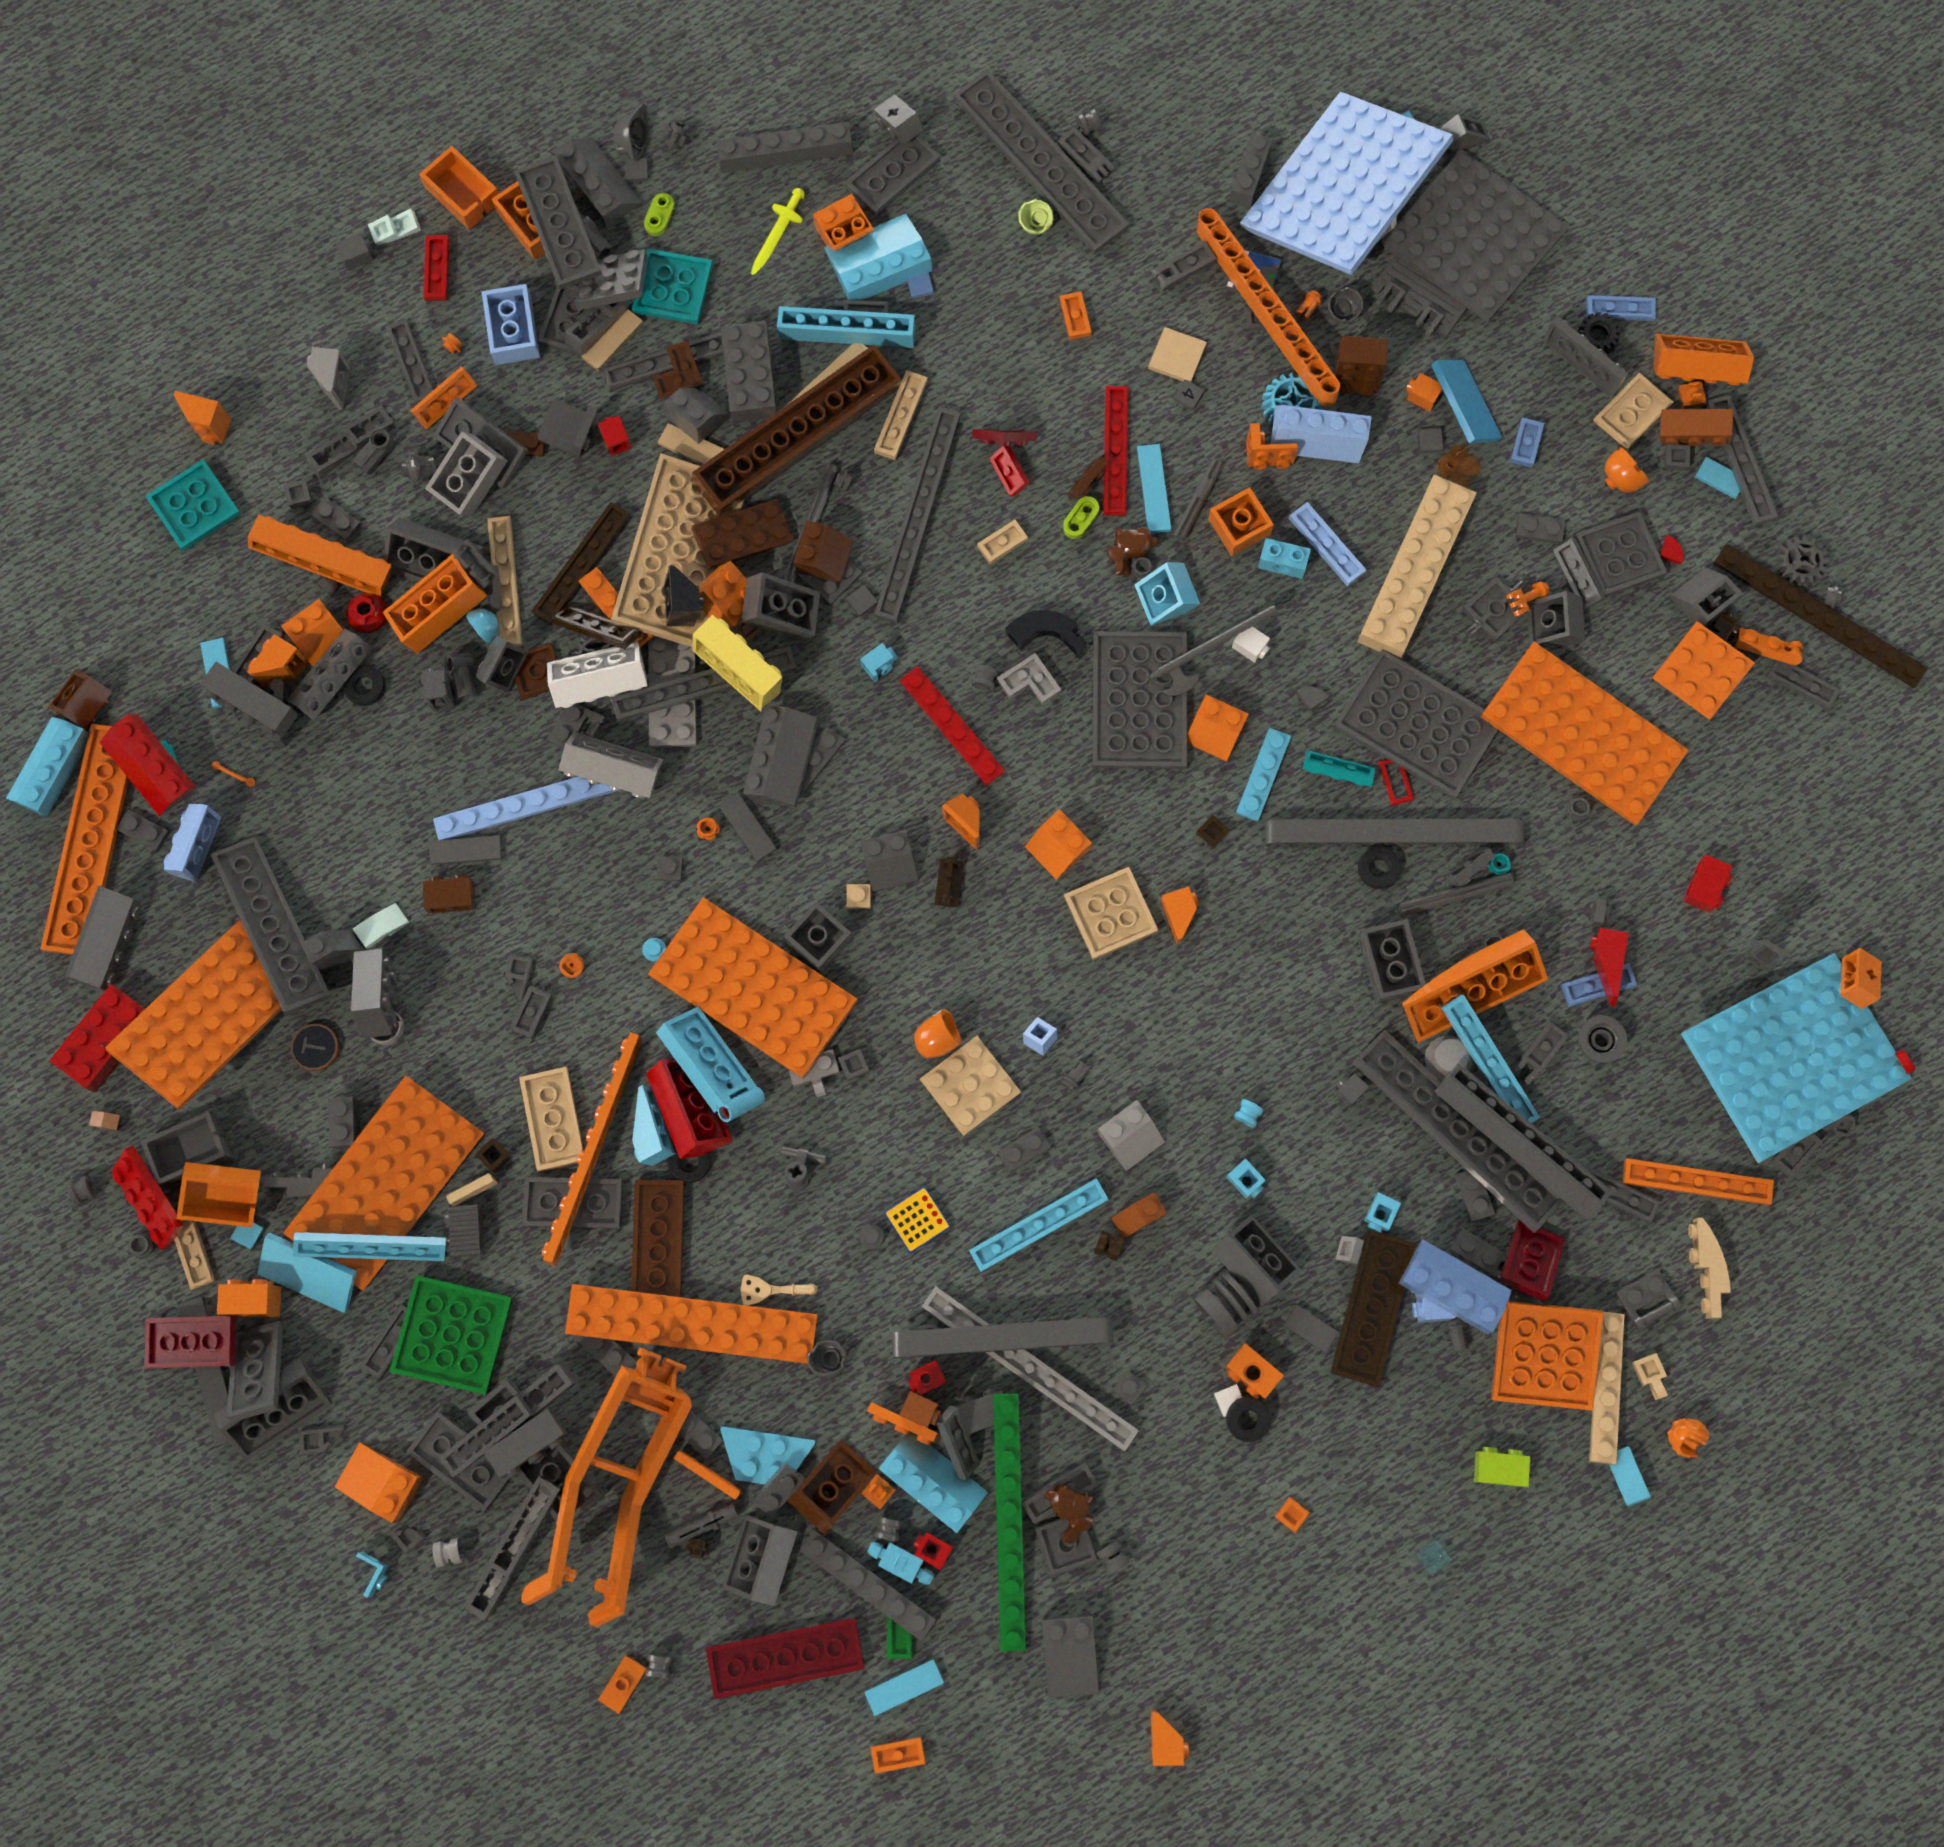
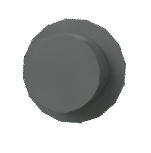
M1598 1015L1588 1019L1582 1025L1579 1031L1578 1043L1588 1059L1597 1063H1609L1617 1060L1624 1053L1627 1047V1034L1618 1020L1610 1016ZM1595 1036L1604 1038V1047L1596 1045Z

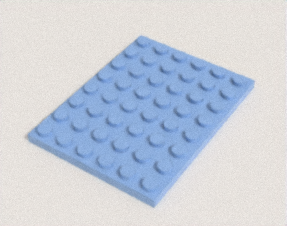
M1340 92L1242 219L1240 226L1252 234L1353 275L1453 142V135Z

